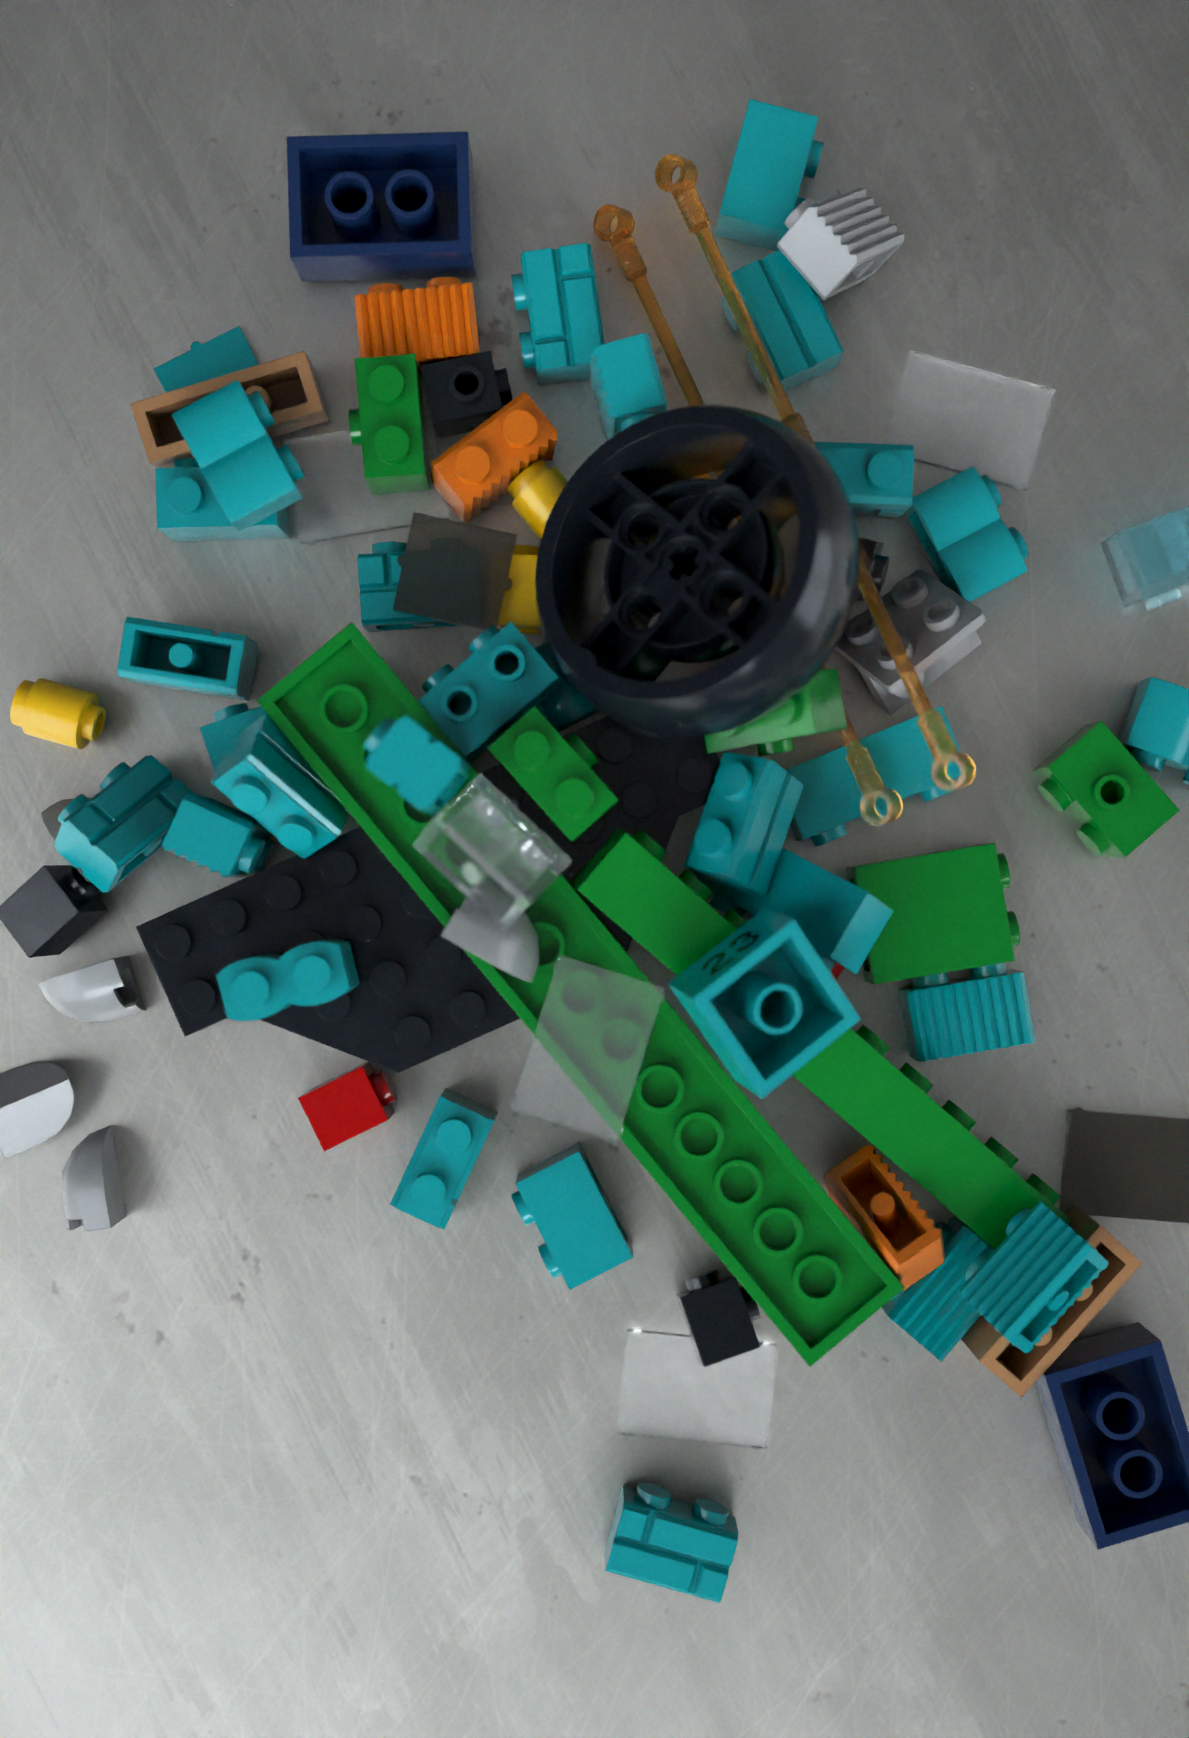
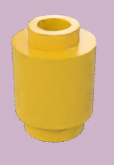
M543 459L534 462L523 470L507 488V491L514 498L512 502L513 508L540 540L552 508L563 488L568 483V480L557 467L549 468Z
M39 678L35 682L24 680L19 684L12 700L10 718L12 724L22 727L26 735L82 750L88 745L90 740L97 741L100 738L105 726L106 709L100 706L97 693Z

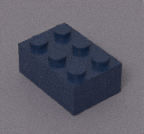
M468 131L287 137L290 258L302 282L476 277L473 158Z
M1139 1322L1071 1342L1035 1384L1078 1524L1099 1550L1189 1522V1431L1161 1340Z

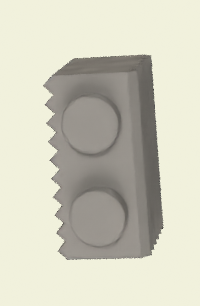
M834 188L817 203L810 197L792 211L784 222L789 230L777 243V247L824 301L832 295L839 294L851 286L853 287L864 280H868L903 244L904 233H897V224H889V215H881V206H874V197H866V188H858L845 194H841L837 188Z

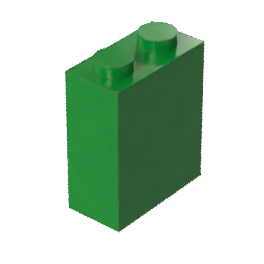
M995 843L978 844L846 867L848 882L869 892L893 910L862 964L866 982L875 985L1015 961L1013 946H1019L1020 944L1019 925L1013 911L1007 912L1003 889L1010 886V872L1005 855L1003 853L997 854Z

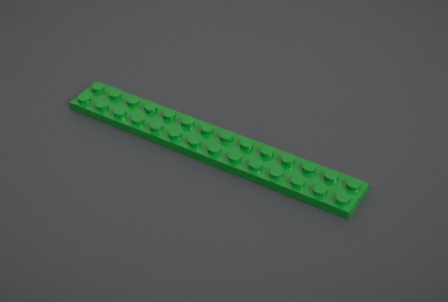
M352 622L257 700L274 723L445 928L456 909H460L469 889L476 880L509 898L528 915L538 935L540 957L532 983L519 979L465 949L463 950L809 1367L905 1288ZM409 716L471 767L468 779L440 813L430 815L418 810L398 794L397 789L388 786L366 768V758L370 755V752L364 748V745L373 731L387 717L396 722L398 718L401 719Z

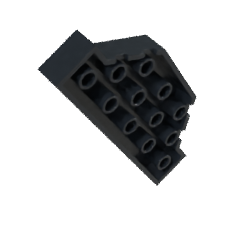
M606 716L562 736L566 740L575 733L598 759L590 769L618 799V803L573 843L502 764L483 771L479 775L627 952L632 937L582 895L571 882L617 828L625 831L631 837L641 829L666 851L678 817L706 804L721 761L717 752L707 754L704 736L674 737L658 735L629 727ZM361 826L338 836L306 859L295 855L136 927L184 1036L227 1019L216 976L225 967L239 960L258 955L285 954L297 946L323 939H341L350 942L360 983L348 993L327 1003L314 1006L292 1005L274 1015L260 1019L261 1021L399 1073L520 1019L465 951L441 936L445 927Z

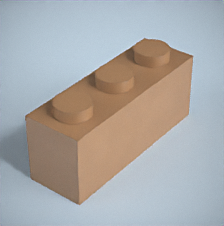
M305 351L130 403L149 463L157 468H174V461L177 459L195 458L172 414L237 379L247 395L256 390L261 394L276 424L266 429L270 438L330 421L312 362Z
M1074 1203L1064 1213L1071 1220L1068 1226L1109 1262L1107 1268L1100 1271L1099 1277L1092 1280L1090 1287L1083 1290L1082 1296L1075 1299L1074 1304L1067 1308L1066 1313L1058 1318L1057 1323L1050 1327L1048 1333L1042 1335L1041 1341L1034 1344L1032 1351L1024 1353L1010 1343L982 1315L961 1338L978 1361L1021 1398L1142 1264L1127 1248Z

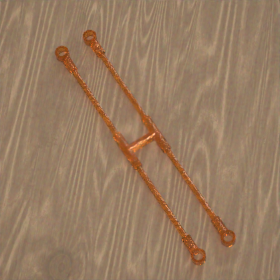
M676 154L664 156L658 162L655 169L656 184L661 190L672 194L683 220L686 222L688 231L696 235L781 418L780 422L802 435L816 447L802 419V415L795 413L710 231L709 225L711 220L695 187L698 176L695 164L691 160ZM679 166L680 176L678 181L673 184L672 175ZM612 204L602 206L594 217L593 228L595 234L599 239L610 243L626 280L633 282L688 405H705L647 280V267L632 236L635 229L633 215L629 210ZM615 216H617V227L612 233L611 223ZM723 470L714 471L716 473L717 478L723 472ZM741 515L736 517L737 522L739 521ZM859 553L858 586L920 717L916 722L934 759L931 768L932 780L937 787L945 791L964 788L975 777L976 769L974 762L967 754L958 752L943 722V718L940 716V712L933 710L861 553ZM784 580V586H783V590H782L780 599L782 598V596H783V594H784V591H785V589H786V587H787V582H786V580ZM825 665L820 670L826 669ZM844 708L847 729L838 730L849 754L846 756V760L863 795L859 808L861 816L865 822L873 826L894 822L902 813V799L895 790L885 787L868 748H862ZM949 761H953L959 766L960 777L957 782L952 781L947 775L946 769ZM878 797L884 799L887 804L885 817L876 811L875 802Z

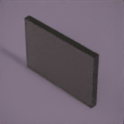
M1080 1107L1067 1109L1059 1210L1065 1213L1074 1203L1087 1215L1189 1223V1118L1083 1110Z

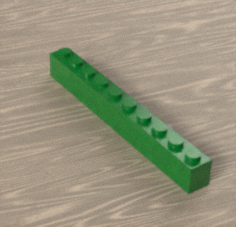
M617 828L573 879L571 884L675 975L681 974L747 922L731 908L724 916L712 908L706 900L713 892L688 870L684 869L677 877L660 861L667 852L641 829L631 837L625 831ZM862 1024L856 1032L851 1028L792 1074L995 1250L1007 1237L1005 1230L1010 1220L1023 1209L1029 1208L1032 1210L1039 1201L1067 1225L1071 1221L1054 1206L1061 1197L1057 1192L1034 1173L1026 1181L1012 1169L1019 1161L1018 1158L993 1137H990L985 1144L979 1141L969 1132L976 1122L949 1099L942 1107L932 1100L927 1093L934 1085L910 1064L905 1062L899 1070L883 1057L890 1047L865 1025Z

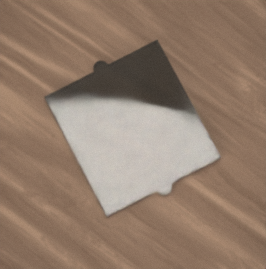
M414 512L405 555H400L397 559L402 569L393 610L484 631L493 625L498 627L505 591L511 590L513 586L512 580L509 578V572L517 534Z

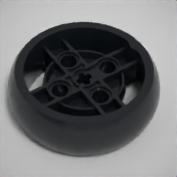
M715 404L692 405L658 413L636 422L610 438L585 460L563 488L546 522L536 563L535 598L539 623L548 649L564 677L589 704L602 714L629 727L663 736L693 737L730 731L750 724L778 709L800 692L828 660L844 632L855 601L859 578L860 549L853 509L839 477L822 453L802 435L767 415L733 406ZM723 470L716 480L694 478L706 473ZM797 510L799 534L796 559L790 580L780 599L784 586L786 563L783 544L778 532ZM741 515L739 521L732 528L728 529L731 521ZM659 532L657 537L649 544L651 538ZM604 586L610 610L601 620V599ZM743 597L739 608L733 613L728 614L731 605L737 599ZM660 612L656 622L648 628L651 619ZM735 652L705 671L680 679L655 682L671 661L704 663L717 660Z

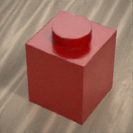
M367 1061L308 1090L298 1100L325 1152L389 1120L395 1113L391 1103L398 1100L385 1070L381 1068L375 1071L371 1062Z

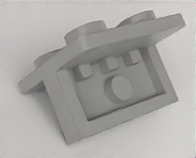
M916 570L910 576L897 582L891 591L863 613L853 617L847 623L835 650L857 667L878 706L889 715H892L982 644L976 630L986 622V618L980 608L923 570Z

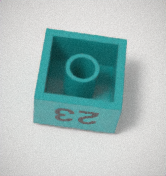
M768 908L762 909L668 983L670 989L733 1079L762 1099L861 1020L795 919Z

